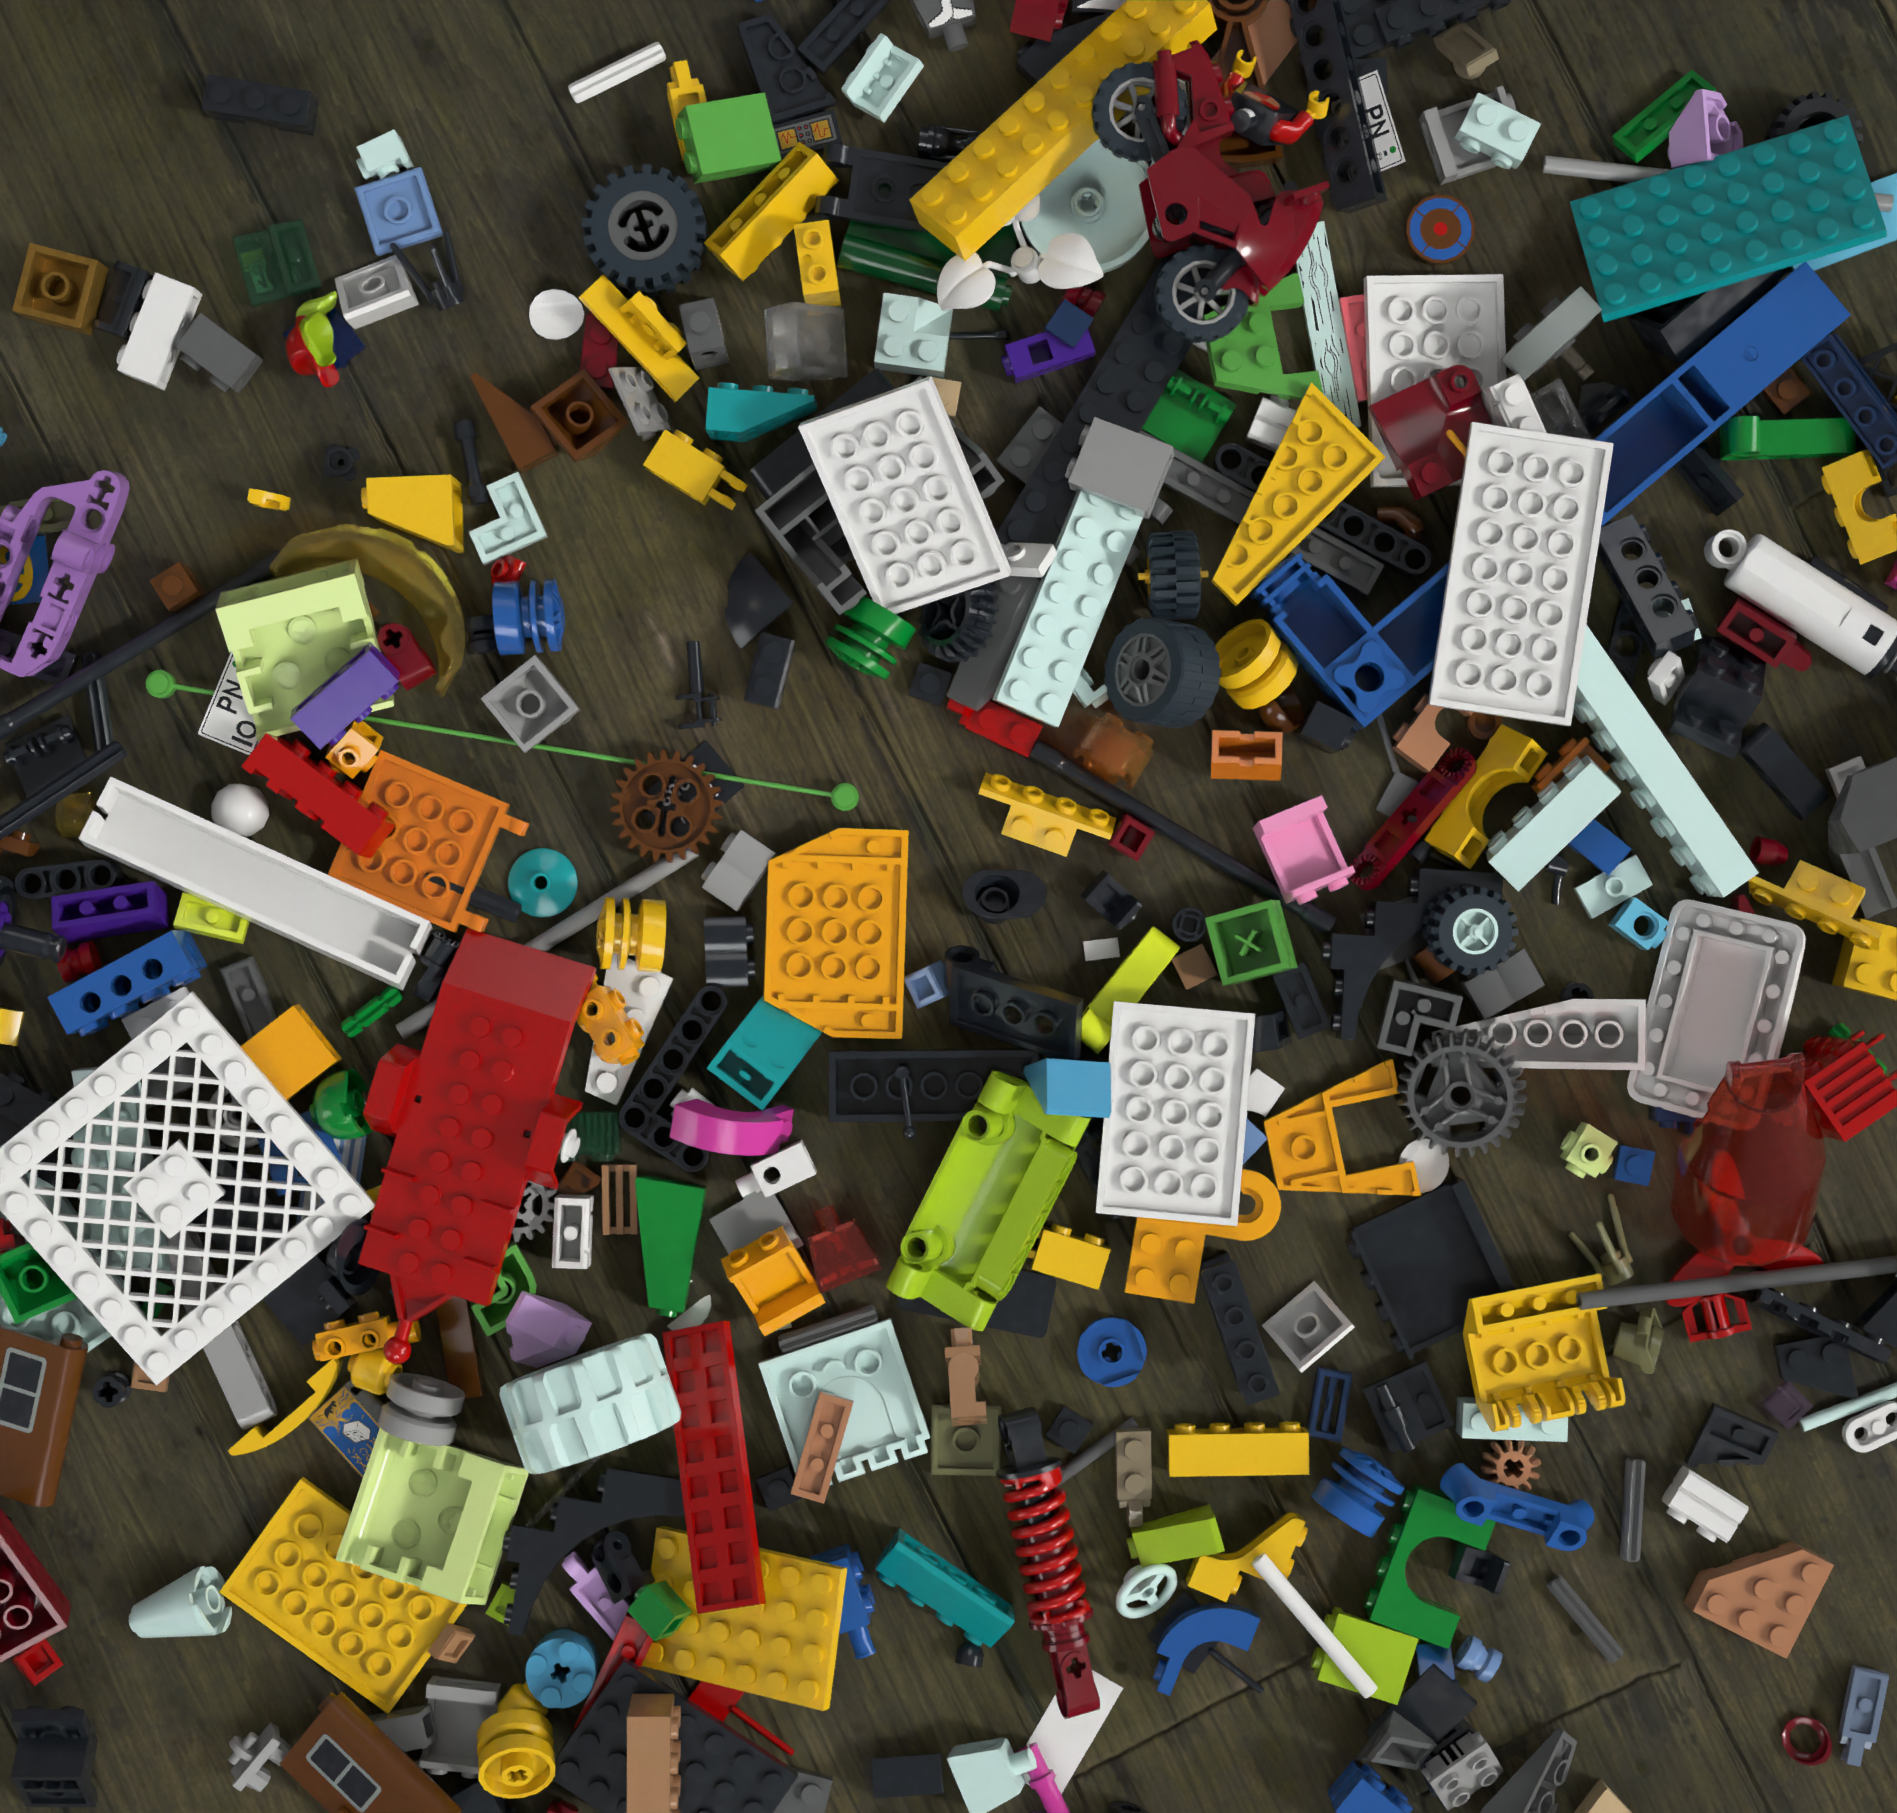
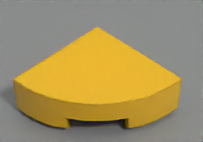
M249 488L247 500L256 507L286 511L289 510L291 498Z

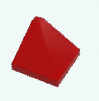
M46 1639L25 1649L11 1659L13 1664L33 1686L64 1665Z

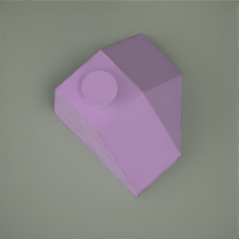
M1705 89L1695 91L1668 133V158L1671 162V168L1676 169L1692 163L1712 161L1715 156L1743 148L1742 131L1736 121L1730 122L1723 111L1727 103L1721 93Z
M522 1291L505 1321L507 1333L512 1337L513 1346L509 1348L511 1359L517 1363L539 1368L576 1354L580 1345L585 1340L592 1322L565 1303Z

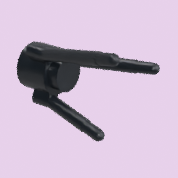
M445 230L443 237L451 276L447 277L436 247L431 246L429 249L440 279L431 283L432 291L395 243H391L390 248L422 290L429 305L436 303L438 310L442 311L465 301L461 293L464 289L459 278L449 231Z

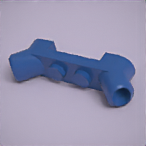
M1464 1463L1452 1465L1440 1481V1490L1455 1503L1456 1514L1460 1519L1482 1526L1486 1519H1490L1543 1535L1546 1546L1563 1551H1573L1581 1548L1587 1540L1586 1531L1593 1525L1595 1519L1592 1507L1582 1499H1574L1563 1504L1480 1479Z

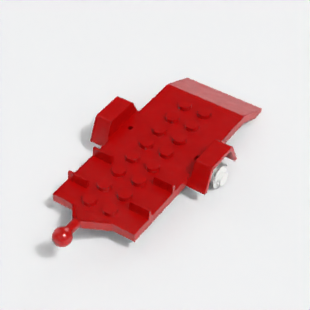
M467 928L442 982L422 1051L397 1043L380 1058L363 1115L371 1130L394 1137L395 1141L388 1165L381 1168V1172L385 1174L369 1224L364 1225L363 1228L368 1231L358 1264L390 1274L399 1321L394 1336L389 1338L383 1346V1354L388 1362L402 1364L407 1361L412 1350L408 1337L413 1322L455 1296L483 1306H490L527 1181L557 1190L559 1183L554 1167L558 1154H560L561 1162L564 1163L569 1157L574 1158L577 1154L580 1138L576 1137V1129L572 1128L567 1134L565 1130L570 1120L581 1110L583 1102L555 1094L554 1092L575 1022L594 980L595 967Z

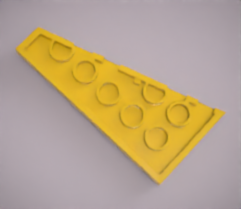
M1312 382L1211 580L1235 606L1386 458Z

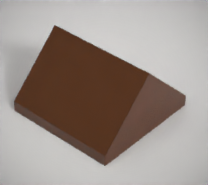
M585 369L578 372L530 407V410L574 462L595 457L628 424L627 419Z

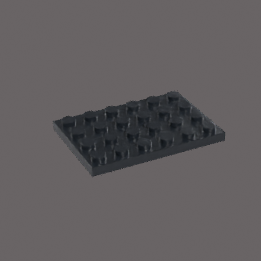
M625 1657L556 1755L555 1777L553 1778L555 1782L602 1813H627V1714L632 1694H674V1706H681L679 1737L674 1739L681 1740L678 1774H674L681 1775V1791L678 1809H680L681 1813H773L797 1779L798 1772Z

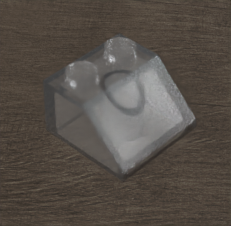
M789 302L764 309L769 379L804 381L848 377L844 308Z

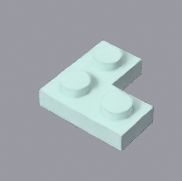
M519 472L486 486L500 518L469 532L484 565L548 537Z

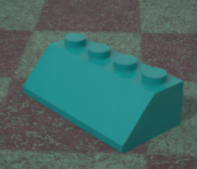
M900 1528L876 1561L875 1569L879 1571L877 1576L891 1587H895L896 1584L908 1591L906 1596L912 1602L921 1607L927 1604L937 1611L935 1616L940 1621L951 1627L955 1623L965 1630L964 1636L978 1646L984 1643L991 1648L1015 1622L1014 1606Z

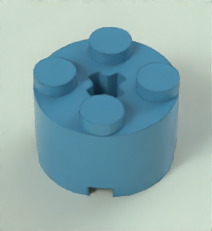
M558 1629L546 1634L537 1643L526 1664V1682L533 1696L547 1708H567L581 1702L590 1693L599 1672L600 1658L597 1648L590 1638L569 1629ZM558 1663L562 1667L568 1666L570 1668L567 1674L556 1669Z

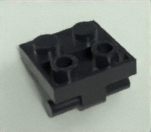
M1425 1360L1361 1388L1390 1453L1400 1449L1403 1452L1411 1451L1416 1448V1442L1454 1426V1422Z

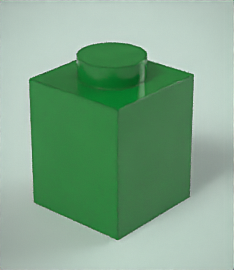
M666 1581L643 1585L634 1594L635 1601L627 1610L654 1641L672 1636L692 1612Z

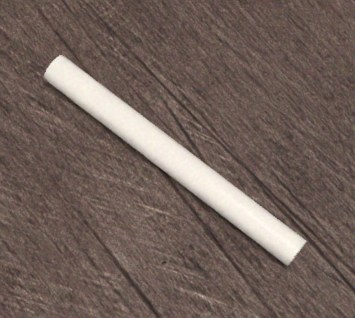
M1265 1553L1257 1556L1252 1561V1566L1364 1698L1370 1697L1377 1690V1685Z

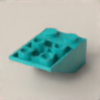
M717 383V388L709 387L705 430L711 440L747 442L817 412V403L814 395H808L809 390L788 388L787 393L773 392L774 388L770 386L754 385L751 391L738 390L739 385L734 383Z
M762 996L707 1069L763 1111L821 1035L822 1031L764 1001Z

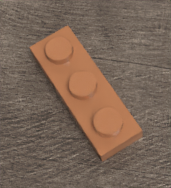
M820 1391L791 1490L792 1495L824 1504L854 1400Z

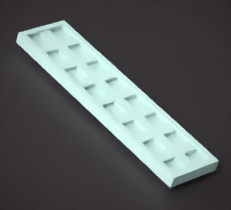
M1081 489L1077 490L1054 546L1057 555L1041 578L992 700L1048 725L1059 727L1143 517L1135 515L1134 509Z

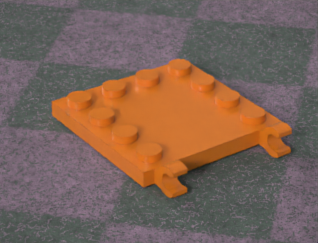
M380 750L361 798L369 804L374 801L389 812L386 818L396 826L371 859L357 855L341 843L328 875L452 932H457L460 924L476 931L484 932L489 919L466 910L470 895L475 889L500 828L520 836H525L529 823L507 815L510 804ZM434 876L442 878L445 881L446 888L428 880ZM450 882L464 887L463 894L450 890Z

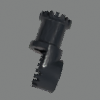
M438 929L434 930L433 935L435 937L425 954H420L418 960L427 965L428 968L423 973L424 976H421V981L417 983L420 986H415L413 991L414 995L429 1004L440 991L445 978L444 975L447 971L446 965L455 949H458L461 943L453 939L452 936L447 938L449 935Z

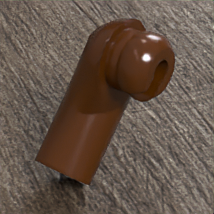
M1376 507V520L1384 524L1399 525L1404 530L1403 534L1415 541L1422 537L1424 523L1408 507Z

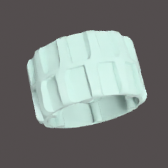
M651 1333L633 1336L536 1370L500 1387L499 1393L524 1468L530 1474H541L564 1468L647 1438L680 1421L682 1413L657 1339Z

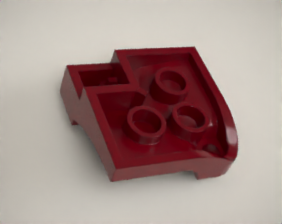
M1464 365L1449 367L1367 407L1396 470L1401 469L1415 501L1462 479L1465 457L1446 435L1447 430H1452L1467 448L1469 429L1472 422L1493 425L1482 402L1480 385L1472 370ZM1455 377L1463 379V388H1458L1455 385Z

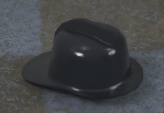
M981 870L970 875L964 882L962 895L966 906L978 918L986 923L1002 924L1010 919L1030 917L1038 912L1045 903L1047 892L1045 884L1040 877L1030 871Z
M357 1219L351 1222L344 1229L341 1236L331 1242L326 1257V1268L331 1278L341 1283L345 1292L353 1296L363 1295L368 1292L375 1284L379 1275L378 1270L358 1264L368 1231L363 1228L364 1225L370 1223L365 1219Z

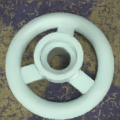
M1152 1564L1146 1567L1138 1565L1130 1569L1124 1576V1583L1116 1596L1118 1612L1124 1617L1134 1619L1157 1611L1171 1598L1176 1589L1178 1579L1175 1570L1166 1564ZM1166 1576V1586L1157 1597L1155 1595L1157 1585ZM1138 1599L1148 1602V1604L1137 1608H1130L1126 1605Z

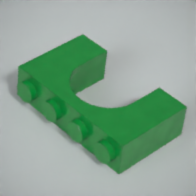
M1413 1483L1411 1491L1406 1490L1400 1502V1510H1403L1399 1523L1394 1522L1391 1526L1387 1542L1391 1543L1386 1556L1381 1555L1377 1563L1375 1575L1379 1577L1374 1589L1371 1587L1368 1589L1363 1607L1367 1608L1365 1613L1371 1621L1449 1649L1460 1615L1454 1608L1422 1597L1408 1587L1405 1577L1407 1559L1411 1551L1419 1543L1433 1537H1448L1485 1551L1496 1521L1486 1519L1482 1526L1466 1522L1457 1516L1455 1503L1447 1495Z

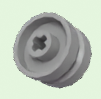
M394 1373L391 1375L386 1394L392 1402L382 1406L378 1426L393 1436L415 1443L434 1446L451 1444L457 1428L456 1421L452 1416L458 1415L462 1410L466 1396L464 1391L446 1381L413 1373Z

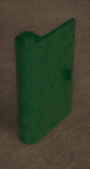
M882 184L878 187V192L881 196L886 197L891 194V188L887 184ZM850 221L837 267L937 295L940 274L946 263L957 254L929 233ZM1013 223L1002 227L975 252L980 257L982 264L986 261H992L1011 267V258L1015 252L1018 240ZM989 268L995 276V289L992 296L985 303L981 304L980 307L999 312L1001 305L1008 306L1013 286L1006 285L1008 273Z

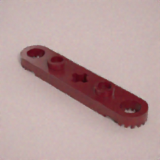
M1455 747V750L1450 749L1449 753L1446 752L1444 754L1445 757L1441 758L1439 764L1426 774L1364 846L1365 850L1357 859H1353V864L1351 863L1349 866H1353L1355 873L1349 878L1359 889L1372 890L1379 886L1474 776L1477 762L1467 749ZM1465 759L1464 769L1461 768V772L1452 773L1453 764L1458 760ZM1410 815L1418 818L1414 823L1407 820ZM1369 865H1373L1374 871L1371 872L1372 875H1369L1370 878L1360 879L1362 870Z

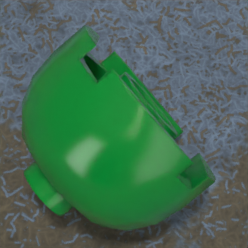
M355 1069L343 1070L327 1076L317 1086L313 1103L310 1104V1115L313 1122L319 1124L325 1133L335 1139H357L367 1136L366 1134L372 1132L363 1115L365 1103L362 1092L368 1091L362 1076Z

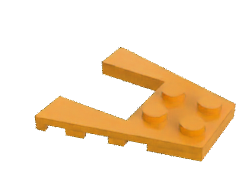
M1387 1059L1262 1121L1265 1136L1268 1138L1266 1142L1277 1190L1421 1196L1415 1164L1412 1160L1346 1174L1332 1107L1399 1094L1400 1092L1396 1091L1398 1082L1393 1059Z

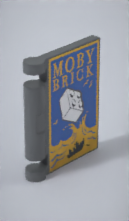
M350 1379L308 1419L363 1479L380 1429L378 1419L384 1404L374 1393L362 1390L356 1394L351 1389L354 1386Z

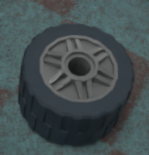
M1140 618L1125 626L1124 630L1118 633L1114 639L1113 645L1110 646L1107 662H1105V686L1107 687V695L1109 701L1113 704V708L1127 720L1169 728L1190 726L1196 720L1201 719L1214 702V697L1219 688V678L1221 677L1220 658L1213 640L1208 637L1204 630L1198 629L1197 626L1159 618Z

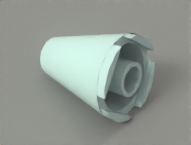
M199 1566L136 1603L129 1615L130 1628L141 1638L213 1636L225 1632L230 1625L232 1606L226 1607L224 1595L219 1593L225 1584L222 1575L212 1566L206 1568L205 1566Z

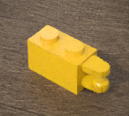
M665 429L643 464L645 469L704 506L712 498L726 508L733 510L736 503L729 496L716 491V487L721 479L737 491L744 492L748 485L727 472L725 466L721 464L723 460L721 456L708 448H705L703 452L691 446L694 440L677 429L673 434Z
M1052 1223L1051 1228L1043 1226L1037 1237L1039 1240L1036 1249H1031L1027 1256L1033 1259L1031 1269L1099 1290L1111 1251L1109 1246L1104 1245L1105 1239L1089 1233H1085L1084 1238L1071 1235V1228L1057 1223Z

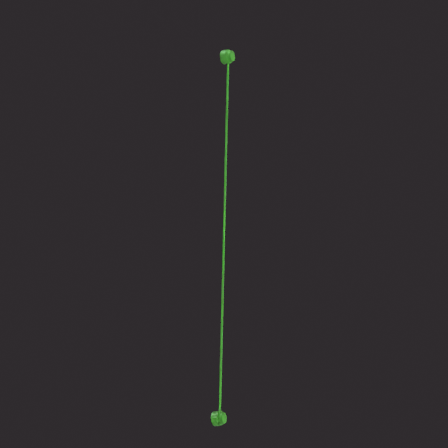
M164 670L153 671L146 679L147 691L152 696L161 699L172 696L176 689L214 695L215 690L179 685L176 683L175 677ZM367 716L364 719L365 721L518 746L513 739ZM537 744L533 747L535 749L635 765L634 759ZM704 771L702 774L703 776L714 774L717 779L831 797L833 805L841 811L852 810L859 801L857 789L848 783L838 784L832 792L713 772Z

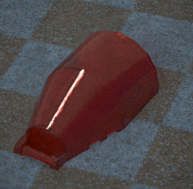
M1801 1052L1791 1053L1788 1055V1058L1742 1064L1739 1060L1727 1062L1725 1076L1706 1103L1708 1107L1707 1112L1703 1118L1697 1117L1693 1123L1694 1132L1689 1139L1684 1138L1679 1145L1671 1211L1685 1239L1708 1257L1735 1266H1764L1786 1259L1800 1248L1808 1237L1814 1223L1826 1164L1824 1137L1803 1083L1805 1061Z

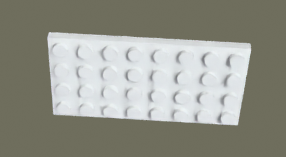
M1476 422L1470 424L1428 705L1571 726L1614 443Z

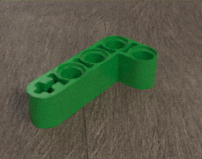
M1738 416L1729 418L1719 427L1721 460L1845 457L1856 453V432L1846 418L1760 420L1759 416Z

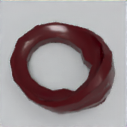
M1796 1716L1786 1722L1781 1733L1782 1744L1793 1760L1803 1765L1815 1766L1825 1763L1832 1754V1741L1829 1732L1821 1722L1808 1716ZM1807 1724L1814 1728L1818 1739L1821 1741L1817 1750L1810 1754L1807 1751H1799L1792 1746L1789 1737L1792 1728L1796 1725Z

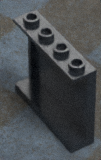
M1460 1177L1347 1229L1350 1238L1345 1240L1346 1246L1352 1258H1360L1365 1270L1360 1272L1361 1278L1368 1291L1375 1290L1379 1302L1374 1303L1382 1322L1384 1323L1389 1320L1394 1333L1389 1335L1397 1354L1404 1352V1355L1409 1360L1414 1358V1353L1463 1331L1469 1299L1516 1290L1465 1180Z

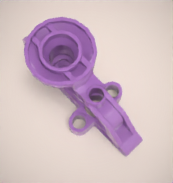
M103 470L95 473L90 480L42 487L32 495L23 509L8 504L0 516V548L6 546L9 549L10 559L6 564L0 562V622L15 594L18 579L49 505L58 498L74 505L76 508L68 529H62V534L54 546L52 556L50 557L54 562L40 596L43 598L33 622H28L13 659L0 653L1 669L19 677L34 676L61 656L72 635L97 573H104L115 552V545L111 544L110 541L123 513L130 489L128 480L121 473ZM105 481H110V484L115 487L113 493L108 492V489L104 487ZM102 499V502L109 503V506L98 504L96 500ZM94 510H98L102 515V524L97 529L93 528L89 521L90 514ZM65 578H70V582L74 584L73 590H68V585L63 583ZM38 642H43V647L47 649L46 654H41V649L37 647Z

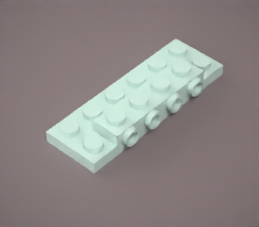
M98 1067L79 1068L71 1071L74 1087ZM138 1081L124 1094L141 1096V1082ZM114 1102L95 1117L113 1118ZM121 1102L120 1119L139 1120L140 1103ZM93 1124L92 1141L111 1143L112 1126ZM86 1125L73 1134L74 1140L85 1141ZM119 1126L117 1143L137 1145L138 1128ZM144 1128L143 1146H151L149 1131ZM75 1148L71 1154L72 1164L83 1165L84 1148ZM91 1149L90 1166L109 1167L110 1150ZM117 1151L115 1168L134 1169L136 1152ZM142 1153L141 1169L153 1160L152 1154ZM79 1173L81 1182L79 1183L77 1190H81L82 1173ZM89 1174L88 1191L107 1192L108 1175ZM115 1176L113 1193L129 1194L123 1185L132 1177ZM87 1198L86 1215L105 1216L106 1200ZM112 1200L111 1217L130 1218L131 1202ZM138 1204L137 1219L152 1220ZM85 1223L84 1233L90 1236V1240L102 1241L104 1224ZM110 1225L109 1242L128 1243L129 1226ZM136 1227L134 1243L153 1245L155 1228ZM161 1230L160 1245L167 1246L166 1235ZM108 1249L107 1266L126 1267L127 1251ZM134 1251L132 1268L151 1269L153 1253ZM159 1253L158 1270H171L169 1254Z

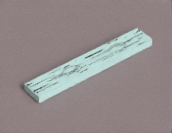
M1321 221L1317 222L1307 246L1295 263L1296 273L1299 274L1304 297V304L1302 306L1314 371L1319 370L1323 394L1357 428H1360V415L1325 223Z

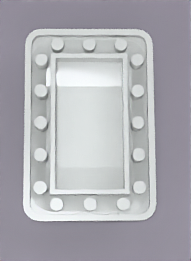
M1682 900L1672 908L1669 923L1666 928L1667 935L1663 940L1646 1007L1647 1067L1646 1070H1630L1627 1089L1629 1095L1637 1102L1654 1107H1662L1665 1110L1728 1127L1748 1130L1758 1124L1764 1110L1795 995L1806 937L1804 931L1799 926L1790 922L1699 901Z

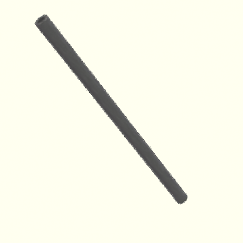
M1897 1255L1578 1292L1576 1294V1302L1579 1310L1755 1290L1764 1287L1772 1288L1897 1273Z

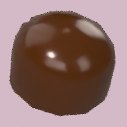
M1291 685L1277 698L1266 705L1258 707V713L1263 723L1274 732L1290 733L1301 726L1299 722L1305 717L1302 705Z

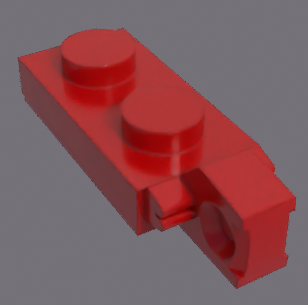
M949 699L946 706L947 709L962 715L958 723L966 726L965 729L1027 758L1043 727L991 701H988L978 711L972 710L952 699Z

